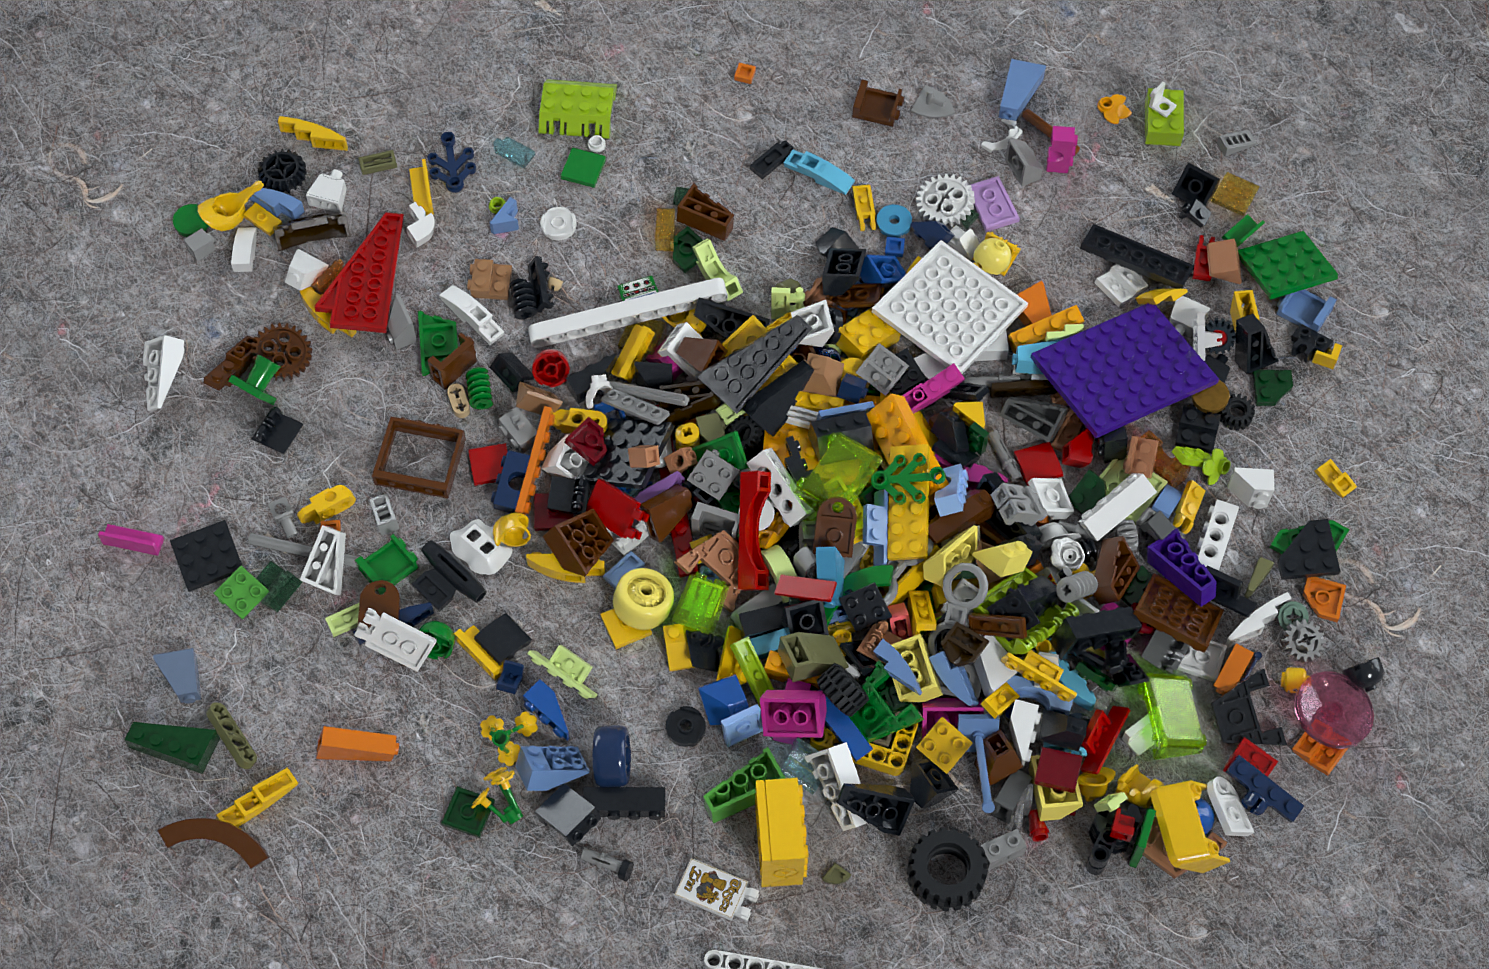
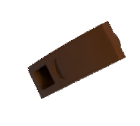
M247 335L226 353V359L204 377L203 383L218 391L224 386L231 387L233 384L228 382L231 375L240 378L252 363L254 356H251V350H253L251 349V344L254 343V338Z

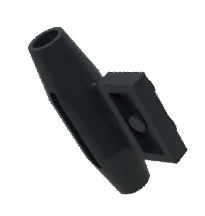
M433 540L428 541L422 547L421 552L434 569L421 574L412 583V587L439 612L454 599L456 590L475 603L484 598L487 591L475 575L451 552Z

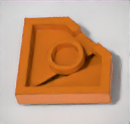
M1319 577L1306 578L1302 595L1317 617L1338 622L1346 585Z

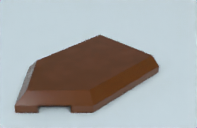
M882 283L854 284L843 295L834 297L825 295V298L842 308L874 307L881 299Z

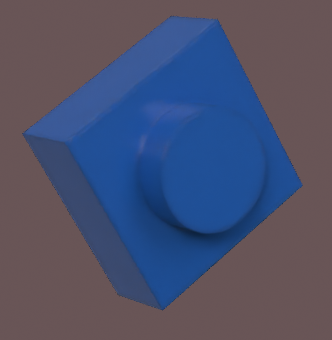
M887 237L885 256L903 258L905 238Z

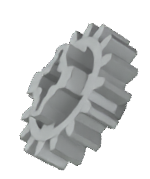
M1306 619L1300 622L1296 620L1293 622V625L1287 626L1288 630L1282 633L1286 636V638L1281 640V642L1286 643L1283 650L1288 649L1287 656L1294 655V661L1300 659L1301 663H1305L1307 660L1312 662L1314 658L1321 656L1319 652L1325 650L1321 646L1326 643V640L1321 639L1324 633L1318 632L1320 626L1313 627V621L1307 624ZM1309 639V641L1298 643L1301 640Z

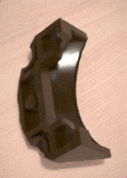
M345 212L302 217L273 227L278 251L318 240L351 237Z

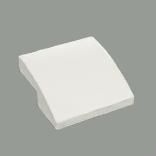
M1118 264L1112 266L1108 273L1098 277L1094 282L1118 307L1128 303L1148 287V284L1136 272L1121 267Z

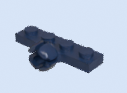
M1240 755L1236 756L1226 770V773L1247 789L1246 795L1241 800L1242 805L1245 809L1248 806L1251 807L1249 812L1254 815H1261L1267 807H1271L1292 823L1304 807L1302 803Z

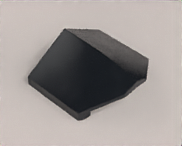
M831 227L816 241L819 252L826 258L830 248L859 249L846 231Z

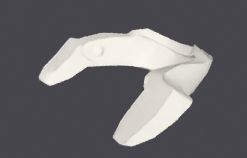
M1002 119L1001 121L1010 129L1008 131L1009 135L1002 141L995 143L984 141L981 144L982 148L990 153L994 150L1007 149L1008 140L1010 138L1017 139L1023 133V130L1016 126L1017 121Z

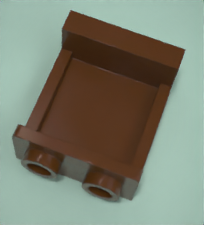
M862 79L853 105L852 118L893 127L895 120H899L901 111L898 110L899 106L902 107L904 103L903 89H899L898 94L868 87V81Z
M458 334L460 346L442 362L434 356L428 359L432 380L444 390L477 362L474 348L475 343L468 335Z

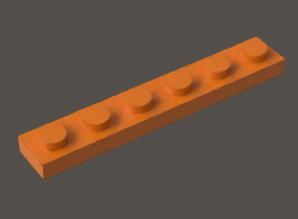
M544 406L515 513H522L524 515L530 513V498L535 495V480L540 477L541 473L539 465L541 461H544L546 450H544L545 443H549L551 435L549 429L555 422V415H553L551 407Z

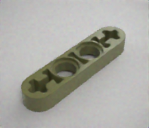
M218 702L212 703L206 712L207 718L236 763L243 769H251L257 761V755L226 707ZM222 725L228 726L231 731L224 729ZM232 741H237L241 746H236Z

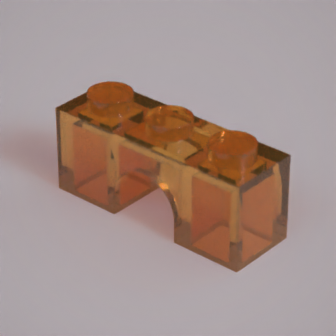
M1150 430L1144 433L1141 438L1159 441L1153 471L1168 481L1170 486L1176 488L1187 479L1191 467L1189 465H1182L1176 457L1170 458L1163 451V442Z

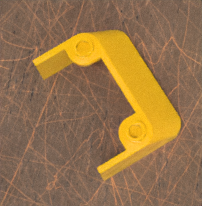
M1189 780L1159 786L1150 791L1169 861L1176 868L1205 873L1230 862V858L1219 856L1217 843L1205 837L1195 801L1200 799V794L1207 789V784Z

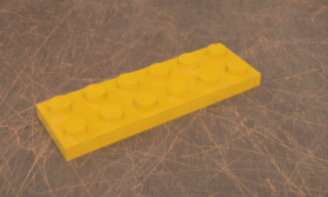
M922 444L890 447V464L897 455L901 454L907 459V466L913 460L915 454L922 453L926 458V463L923 466H918L911 474L929 473L930 446ZM919 457L917 462H921L923 458ZM903 459L898 460V464L903 462ZM898 467L892 475H898L905 467ZM929 481L910 482L917 490L925 494L926 499L921 504L916 503L912 495L899 483L891 484L898 492L904 493L906 502L903 505H898L889 494L887 559L889 561L928 559ZM917 495L916 499H921L922 495ZM899 496L897 501L902 500L903 496Z

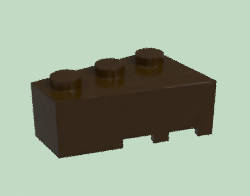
M701 381L660 386V390L684 394L689 397L687 406L659 401V407L669 411L670 414L663 422H672L674 426L720 407V399Z

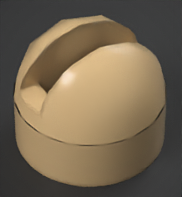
M549 277L548 288L550 290L553 286L554 291H558L562 287L563 281Z

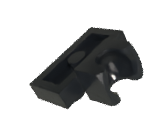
M1301 324L1291 336V341L1295 342L1292 346L1291 354L1294 357L1299 353L1305 354L1304 362L1307 363L1317 350L1327 353L1333 346L1334 341Z

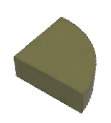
M834 863L824 875L822 881L834 885L841 884L849 880L851 874Z

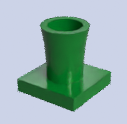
M257 354L253 368L246 381L231 375L228 382L256 398L274 405L277 398L266 393L265 389L281 366Z

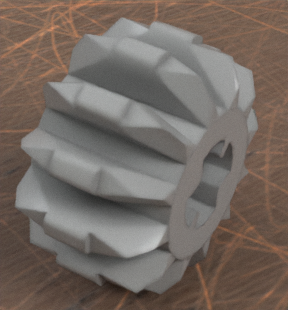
M1124 519L1113 528L1114 537L1124 536L1131 551L1137 550L1139 538L1136 525L1133 520Z

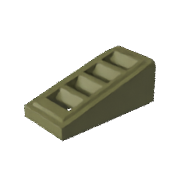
M1262 557L1258 559L1246 589L1245 598L1249 599L1270 573L1274 564L1273 561Z

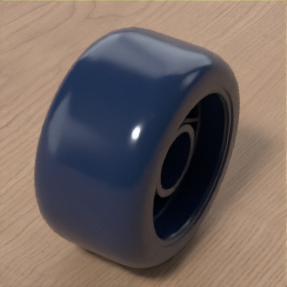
M599 726L594 731L592 749L593 773L595 783L598 786L623 787L629 783L631 748L629 732L625 726Z

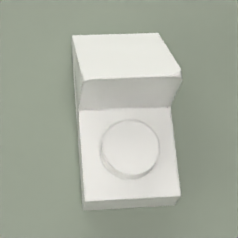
M956 225L950 230L955 236L948 244L971 261L974 251L980 243L971 228L964 232Z

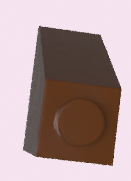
M684 337L676 353L686 364L697 373H700L724 359L728 351L719 340Z
M677 484L641 503V510L650 515L648 521L645 522L650 538L659 543L662 542L693 505L691 502L692 495L688 488Z

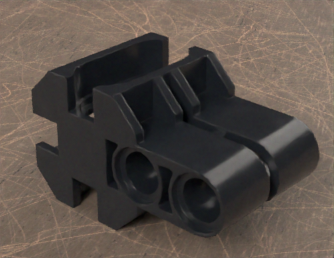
M1131 803L1127 812L1121 809L1120 814L1135 818V833L1142 816L1138 806ZM1116 809L1112 812L1108 810L1098 812L1088 832L1094 846L1087 860L1086 869L1092 875H1099L1104 871L1112 853L1126 852L1130 842L1110 837Z

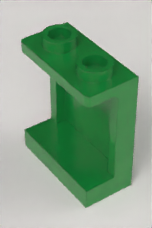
M392 534L390 536L391 541L366 559L360 556L355 560L358 570L369 583L383 580L395 586L418 569L416 555L412 551L408 552L405 548V542L400 537L397 539ZM380 587L376 591L379 595H382L386 592V589Z

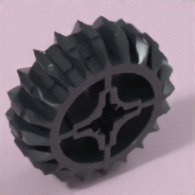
M281 149L280 152L275 150L273 154L268 152V157H263V162H259L258 178L259 181L264 183L263 187H266V189L283 193L287 191L290 194L291 189L297 190V186H302V181H305V175H307L306 164L301 155L298 156L296 151L292 153L290 149L286 152Z

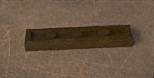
M1049 380L991 383L990 398L1058 393Z

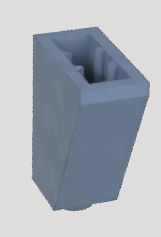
M193 648L153 655L155 663L181 703H193L201 699L198 661Z

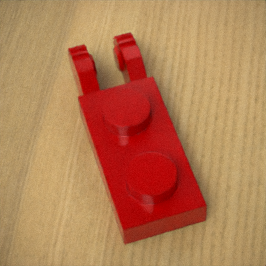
M1199 235L1192 279L1210 282L1212 277L1209 275L1207 246L1203 245L1204 235ZM1211 237L1209 243L1215 242V237Z

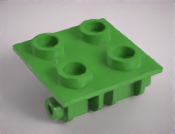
M240 566L213 594L218 597V601L221 604H226L243 620L270 591L244 567Z

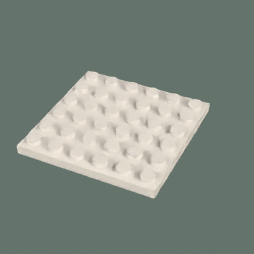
M940 240L872 308V313L945 367L955 363L961 374H963L1027 308L1028 303Z

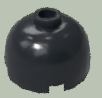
M1377 657L1345 669L1342 673L1346 682L1356 690L1364 689L1365 692H1369L1377 688L1376 684L1382 680L1384 669L1380 658Z

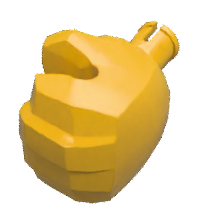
M1136 764L1130 767L1118 779L1115 793L1124 792L1128 798L1125 801L1141 808H1149L1153 804L1150 791L1159 786H1164V783L1156 778L1151 781L1139 772V765Z

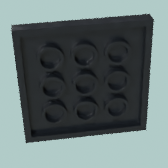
M610 418L603 437L607 452L594 466L588 463L583 473L586 476L587 482L590 485H596L599 478L604 479L615 487L645 489L656 466L631 468L628 448L640 445H658L660 459L675 426L672 422H662L656 425L646 420Z

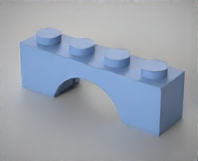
M961 464L943 468L949 485L936 491L934 497L940 517L963 511L964 503H966L965 496L967 495L966 488H968L967 481L969 477L967 470H963Z
M1014 675L1007 681L1020 696L1018 699L1031 698L1040 702L1046 710L1069 716L1073 700L1070 702L1062 701L1053 692L1034 687L1035 682L1024 677Z

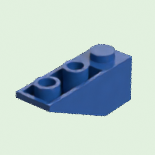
M539 679L523 695L524 706L531 713L534 711L539 715L538 718L544 725L549 724L559 738L564 737L568 741L570 739L569 732L555 692Z

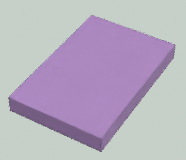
M999 176L971 184L975 197L974 209L985 232L1019 222L1020 218Z

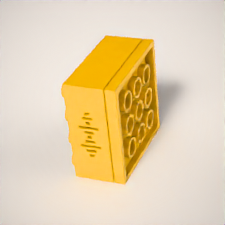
M798 778L756 781L755 814L761 887H770V885L771 887L803 885V878L807 877L808 845H805L807 833L806 825H803L805 810L804 805H802L803 788L802 785H798Z

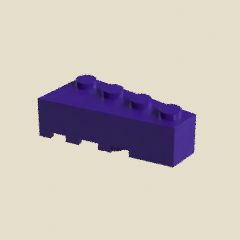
M1177 528L1163 540L1159 539L1147 547V563L1200 607L1216 597V580L1205 565L1200 563L1198 556L1195 552L1191 551L1188 542L1180 536Z

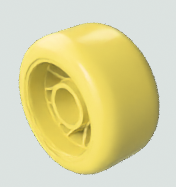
M637 568L625 573L620 578L613 595V608L618 618L626 625L640 630L653 629L664 623L674 603V590L669 580L661 573L648 568Z

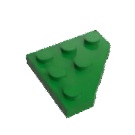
M1329 520L1337 552L1350 529L1333 520ZM1305 525L1295 529L1279 530L1269 548L1283 554Z

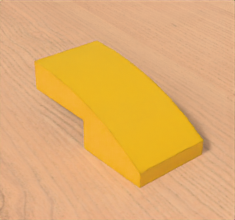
M1329 459L1314 470L1321 480L1341 498L1357 488L1346 472L1342 473L1332 459Z

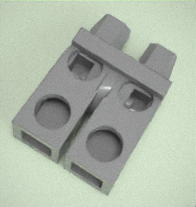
M1002 483L991 494L994 503L1000 509L999 512L1006 525H1012L1014 522H1023L1033 526L1037 521H1042L1048 515L1046 509L1042 508L1039 504L1040 498L1038 494L1034 493L1030 486L1024 488L1020 485Z

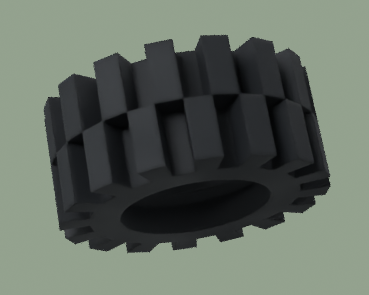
M1232 394L1229 397L1227 406L1219 412L1221 414L1220 422H1225L1223 426L1227 427L1229 425L1230 430L1236 427V431H1239L1240 427L1242 430L1246 426L1248 427L1255 414L1254 404L1251 405V399L1247 401V396L1241 398V394H1238L1237 397H1235V394ZM1239 408L1244 412V415L1236 417L1230 413V409Z
M740 416V420L738 418L734 419L736 423L731 422L730 426H732V429L728 428V432L738 431L744 452L749 453V450L753 452L755 451L754 447L759 448L760 445L758 443H763L764 441L761 439V437H764L762 432L764 429L749 416ZM750 428V437L742 441L741 434L743 430Z

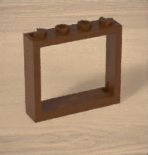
M390 417L372 474L374 485L448 499L466 441L464 430L457 429L456 427H444L438 423L429 424L421 420H407L404 417ZM397 431L456 442L445 483L385 471Z

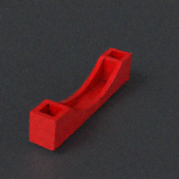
M741 472L738 590H769V570L761 554L758 531L761 512L771 492V472Z

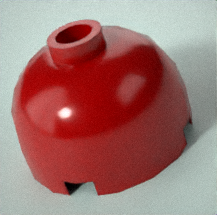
M556 349L541 351L536 355L532 364L534 379L540 385L544 384L549 387L560 386L564 383L570 371L566 356Z

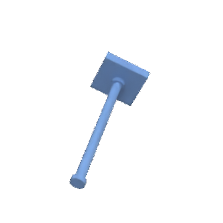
M958 714L957 730L973 742L966 752L977 753L983 795L982 810L985 813H991L995 810V805L991 799L983 739L999 730L1000 718L998 716L994 719L990 714Z

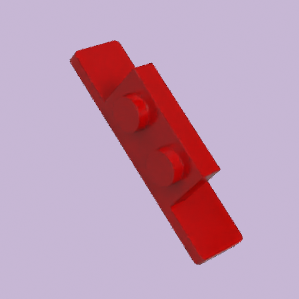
M1112 706L1108 716L1103 710L1096 709L1087 726L1086 737L1082 743V746L1088 753L1080 768L1083 773L1099 774L1130 713L1128 707Z

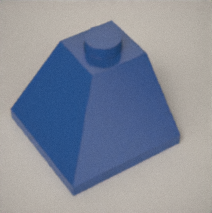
M866 255L860 277L865 284H897L906 275V272L896 256Z
M736 674L698 688L709 725H722V720L749 708Z

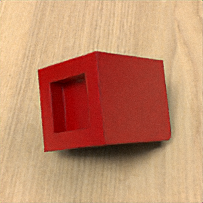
M1117 808L1114 814L1110 837L1130 842L1135 829V818L1120 814L1121 808Z

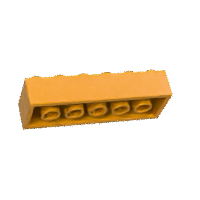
M891 393L866 413L872 432L889 465L890 447L928 444L904 396ZM931 447L929 472L934 467H940ZM938 474L936 479H940L942 475ZM947 478L941 484L929 481V509L936 504L934 500L935 492L949 485Z

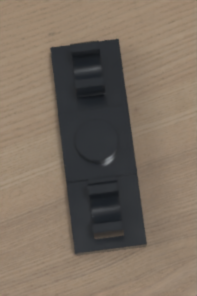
M535 256L528 264L530 283L533 284L537 312L541 313L544 308L551 309L555 303L548 301L554 297L553 294L547 293L548 282L546 278L550 272L544 270L549 265L545 262L542 263V257Z

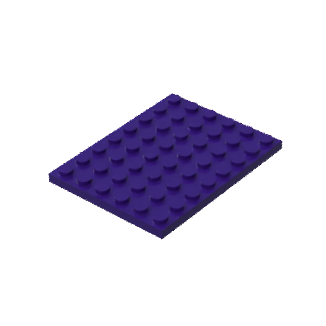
M1149 303L1033 352L1030 357L1095 438L1216 385L1219 381L1216 374L1158 307Z

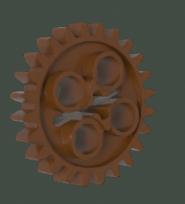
M279 322L276 328L273 324H271L270 329L264 327V333L258 331V337H254V343L251 344V349H253L251 350V356H254L252 363H255L257 354L274 363L282 362L284 364L274 375L275 381L278 380V377H281L284 382L287 376L292 380L293 374L299 377V371L305 373V367L310 365L309 361L312 359L311 341H306L307 335L301 336L302 330L296 332L295 325L290 329L288 323H286L285 327H282ZM286 338L288 342H282L280 339ZM270 347V348H272L273 350H272V351H265L264 348ZM296 352L299 356L294 357L291 353Z

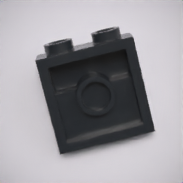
M1195 405L1183 406L1175 446L1199 448L1206 453L1212 454L1221 414L1202 412Z

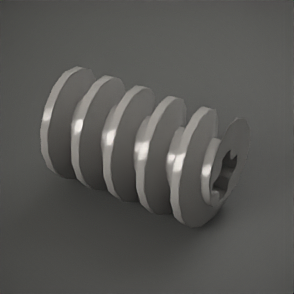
M1082 571L1062 578L1057 584L1056 592L1060 600L1069 603L1094 594L1097 590L1098 582L1092 573Z

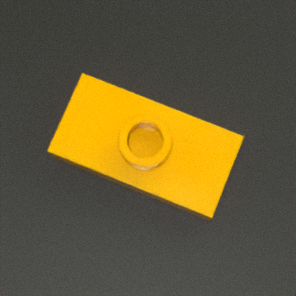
M256 202L243 214L245 219L269 236L274 234V226L282 225L281 220Z

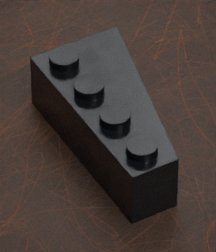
M1118 607L1114 610H1102L1093 614L1085 613L1076 617L1068 616L1063 620V623L1050 642L1061 661L1067 659V655L1071 653L1077 656L1083 654V650L1090 647L1096 650L1108 642L1114 644L1133 638L1142 625L1137 616L1133 614L1134 610L1132 607Z

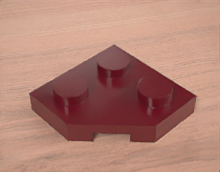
M590 417L583 421L564 441L566 445L593 466L607 452L603 438L604 430Z

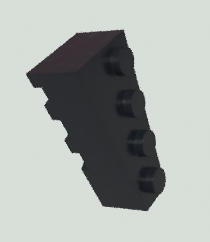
M997 472L984 474L975 490H986L991 495L1005 482ZM997 506L991 518L985 521L1006 540L1030 534L1039 541L1043 534L1036 524L1029 526L1023 522H1014L1012 525H1006Z

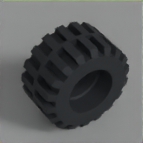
M834 663L817 679V684L822 692L847 716L852 717L869 701L868 694L862 686L839 664Z

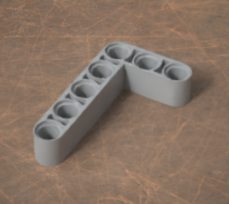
M803 547L794 555L793 568L797 577L817 579L816 556L808 547ZM776 583L769 586V590L762 591L731 614L730 618L741 631L740 613L783 603L781 596L774 593L777 587Z

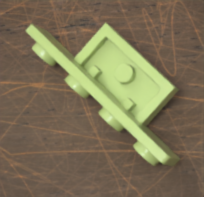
M563 645L558 646L550 660L537 651L530 650L528 652V655L532 657L531 660L539 666L544 665L548 668L547 672L549 674L561 677L563 679L562 682L566 686L578 689L580 696L586 699L597 697V693L583 684L593 666Z

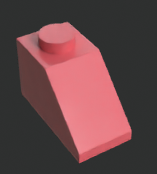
M900 603L888 606L892 617L887 619L889 631L904 640L912 637L909 613L905 604Z

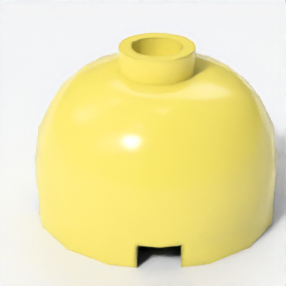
M988 238L977 246L973 257L976 264L979 262L982 265L981 269L983 271L998 275L1008 268L1011 261V250L1004 241L997 238Z

